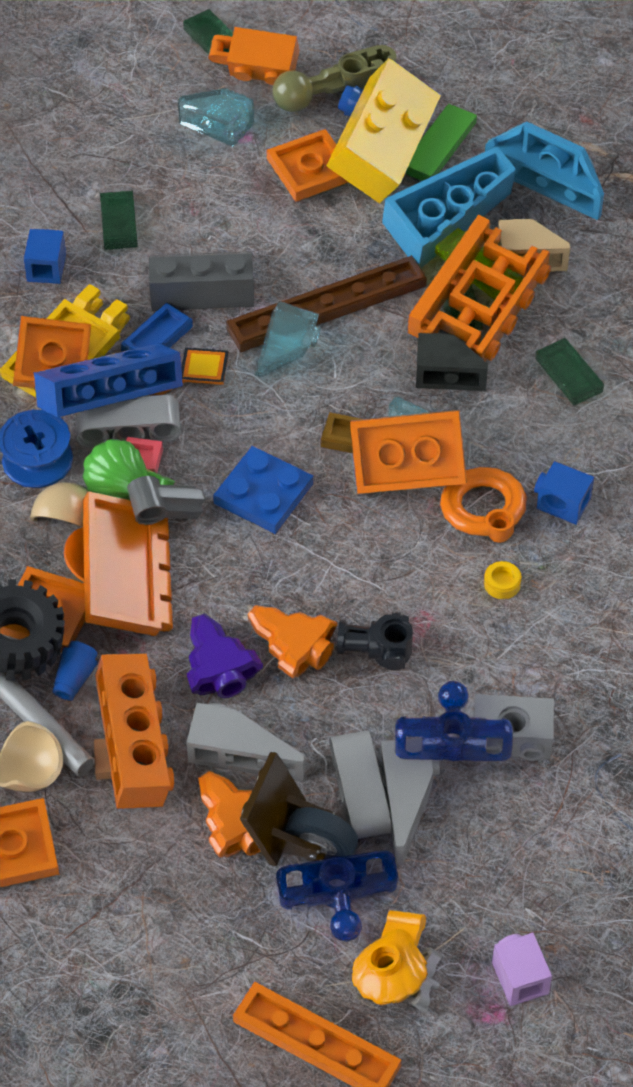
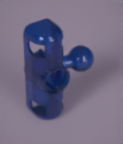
M448 681L442 685L438 692V700L441 706L445 708V713L441 714L440 717L422 716V718H406V716L398 718L395 723L394 751L397 757L401 759L506 761L512 755L513 725L505 718H502V720H487L486 717H469L461 711L468 703L469 693L467 688L461 682ZM448 734H457L460 737L454 738L448 736ZM406 737H422L421 751L416 753L408 752L406 750ZM487 739H503L502 751L498 754L487 753Z
M386 850L287 865L279 868L276 872V888L280 905L287 910H292L293 906L306 904L307 907L326 905L334 908L335 914L330 921V930L336 939L343 942L355 940L362 931L360 917L351 910L350 903L352 900L372 897L374 893L386 891L387 894H391L398 887V870L395 857L390 851ZM373 858H380L382 872L367 874L366 862ZM292 871L302 872L303 885L287 887L286 875ZM336 879L344 881L345 884L333 886L329 882Z

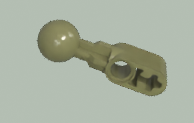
M376 45L347 53L339 59L338 64L331 68L323 69L319 75L308 77L296 70L286 71L279 75L273 84V98L281 109L288 112H298L310 104L315 94L322 92L327 94L340 92L343 94L347 85L352 87L357 85L364 90L369 77L388 58L396 62V52L389 46Z

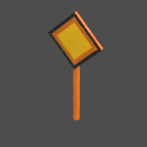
M185 347L181 366L182 383L224 385L229 351ZM172 389L166 390V391H162V392H158V393H154V394H150V395H148V396L164 395L165 393L171 391Z

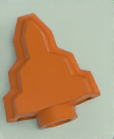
M255 605L247 614L248 620L255 632L269 641V653L279 660L278 668L291 678H298L309 666L320 670L332 655L334 643L330 639L338 624L321 614L316 617H311L302 612L288 615L277 608Z
M212 771L199 777L201 800L209 810L206 818V824L212 832L209 837V843L219 858L230 857L241 850L248 856L259 853L260 849L240 821L242 808L245 802L248 801L252 790H238L229 779Z

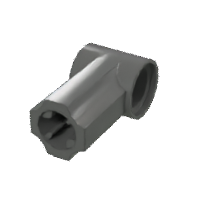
M142 476L128 484L127 489L136 522L139 524L150 525L158 523L164 518L198 519L203 512V492L195 486L161 485L159 479L154 476Z

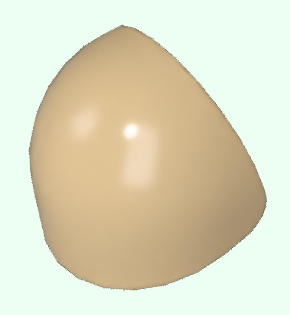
M65 482L56 483L45 488L37 496L30 515L31 521H37L38 517H46L83 527V498L88 490L81 485Z
M30 721L23 722L14 728L0 752V787L19 792H36L48 787L57 779L63 767V754L59 741L50 730Z

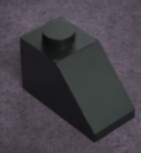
M418 333L416 388L486 391L488 363L455 335Z

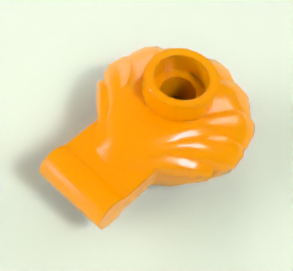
M389 910L381 938L366 947L353 963L352 982L363 998L372 1000L378 1005H387L390 1003H400L419 991L428 976L427 962L417 948L422 931L426 925V916L424 914Z

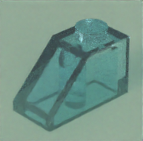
M227 88L183 95L178 99L179 123L234 147L254 124V100Z
M279 301L271 314L255 376L263 377L303 357L309 347L314 348L321 328L316 326L319 314Z

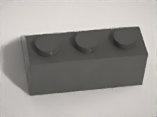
M252 251L150 255L149 285L152 311H158L165 303L170 304L177 310L254 307Z

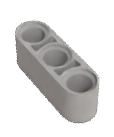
M169 395L142 396L77 412V440L82 446L94 448L110 439L126 441L127 437L162 441V443L172 442L181 434L178 400Z
M369 730L329 737L330 752L346 822L355 830L358 839L391 833L389 808Z

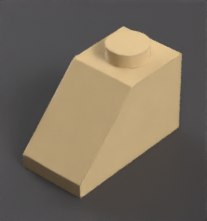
M533 219L499 220L498 228L502 230L499 246L521 257L525 256L531 246L538 248V253L545 249L550 252L548 265L552 266L551 272L568 270L569 242ZM507 268L504 273H516V272H514V271H512V270H510V269Z

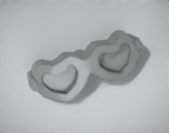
M431 947L426 948L422 952L427 962L428 976L419 991L407 998L414 1007L423 1013L429 1011L427 1007L430 1004L429 993L431 988L436 990L439 987V983L431 977L434 975L436 965L441 960L442 955Z

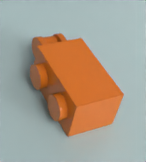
M234 27L232 37L225 35L213 36L208 59L214 63L228 65L230 76H234L236 79L242 81L262 80L273 85L279 75L296 69L300 50L297 36ZM223 49H229V52H223Z

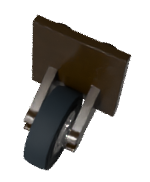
M270 752L263 768L260 769L257 775V782L248 801L245 802L240 817V821L268 863L277 866L282 853L303 857L313 863L341 865L351 859L357 847L358 836L355 830L346 821L336 816L335 812L307 802L278 753Z

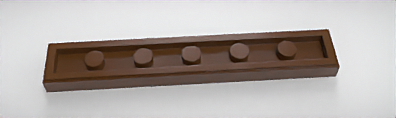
M411 255L227 320L226 329L241 353L426 287L427 278Z

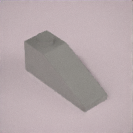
M219 703L196 704L186 742L189 763L258 774L260 769L263 768L269 753L276 752L295 781H304L305 755L236 709L227 708Z
M428 737L381 741L380 762L384 791L391 819V840L395 865L404 864L432 792L433 776L440 774L437 751H430Z

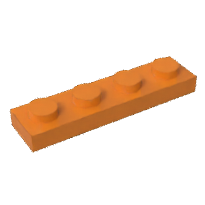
M255 981L233 1014L234 1023L353 1087H389L401 1068L402 1060Z

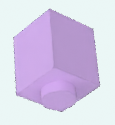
M534 933L524 936L519 934L509 935L494 945L492 964L510 1006L549 994L552 975Z

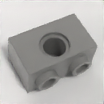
M475 695L472 755H483L487 758H500L502 756L522 757L529 761L551 758L554 733L553 698ZM507 728H515L519 731L511 732L508 731Z

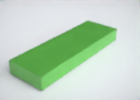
M448 103L420 140L405 174L421 181L438 174L475 126L477 115Z

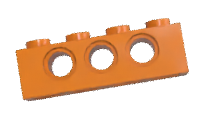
M147 653L101 655L95 678L111 768L116 809L163 807L168 791H173L174 772L172 767H167L165 759L168 755V739L166 734H161L159 725L162 722V705L160 701H155L154 696L157 682L155 669L149 668ZM137 762H143V763H145L146 765H141V764H139V763H137Z

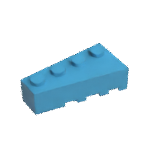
M496 146L385 198L382 223L407 256L412 255L419 267L422 268L467 231L478 214L485 216L511 194L516 168L501 149Z

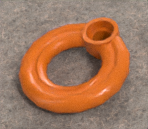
M477 467L466 470V484L448 485L443 488L440 506L445 519L457 530L469 535L489 536L494 542L501 543L507 541L514 533V526L520 521L526 511L527 496L522 484L510 473L497 468ZM481 486L492 487L504 495L505 505L502 509L490 511L486 516H476L463 508L462 498L466 492L473 488Z

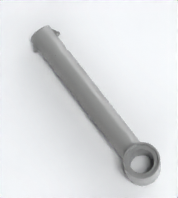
M0 672V698L24 722L38 723L54 734L62 748L63 762L77 776H83L88 773L93 767L95 759L15 679L14 681L6 680V673Z

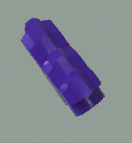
M204 613L192 617L190 639L194 649L189 655L191 670L186 673L191 693L202 696L217 692L220 698H230L238 695L245 689L246 681L253 678L263 669V663L256 652L245 649L238 638L226 636L221 625Z

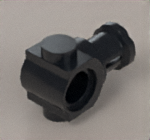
M400 613L386 614L379 618L378 621H372L370 626L349 625L346 620H340L337 654H343L344 651L368 652L369 658L375 659L381 667L389 670L405 669V663L409 661L412 655L413 628L409 623V616ZM397 640V641H400V642H399V643H393V642H390V641Z

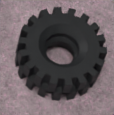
M8 579L7 586L2 587L0 583V628L10 624H17L30 631L28 637L18 640L7 638L0 633V672L6 673V680L14 681L15 674H21L22 680L31 679V672L34 670L38 676L43 674L46 670V664L52 667L62 648L65 626L63 608H57L58 599L54 595L49 598L46 597V588L40 585L37 590L32 589L33 582L27 580L24 581L23 586L16 585V579Z

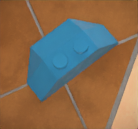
M527 121L490 139L486 143L485 151L498 146L516 168L514 182L596 220L601 217L604 191L592 159L584 147Z

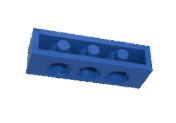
M160 343L34 373L37 407L56 417L183 386L180 352Z

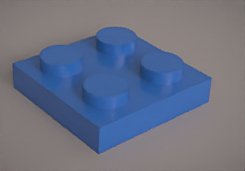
M251 446L214 493L213 501L215 505L276 534L312 487L313 475Z

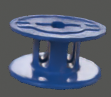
M37 409L23 411L9 418L0 429V450L3 454L2 465L5 474L13 482L23 487L31 488L50 486L63 479L71 469L74 458L69 444L71 435L67 423L61 417H56L44 410Z

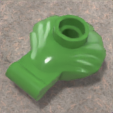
M110 439L105 443L95 446L92 452L85 458L83 464V480L88 491L130 500L127 489L128 484L136 478L154 476L159 479L161 485H174L175 483L174 480L148 470L139 450L135 449L131 442Z

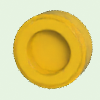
M495 562L488 566L485 571L484 588L494 598H512L520 590L521 572L517 566L510 562Z

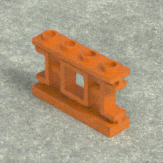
M478 214L409 314L408 333L418 338V333H438L441 329L465 341V345L484 361H492L500 349L501 342L499 341L504 334H511L518 320L517 314L521 308L526 310L535 295L533 290L538 283L541 285L545 283L552 266L548 265L550 252L545 249L538 253V248L531 246L525 256L521 257L499 246L502 230L497 227L494 230L489 228L490 220ZM483 246V256L495 262L491 268L474 260ZM507 268L524 276L516 291V281L503 275ZM474 279L500 291L490 308L464 296ZM448 297L449 306L461 312L457 319L440 311ZM473 319L491 327L482 341V332L469 326Z

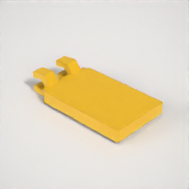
M91 284L75 298L73 303L64 299L46 318L91 324L88 360L104 356L120 339L121 330L130 320V316L125 313L128 310L127 304L118 299L103 312L100 319L94 316L102 307L103 300L98 298L101 295L100 289ZM17 351L0 368L1 378L13 384ZM16 386L36 398L35 388Z

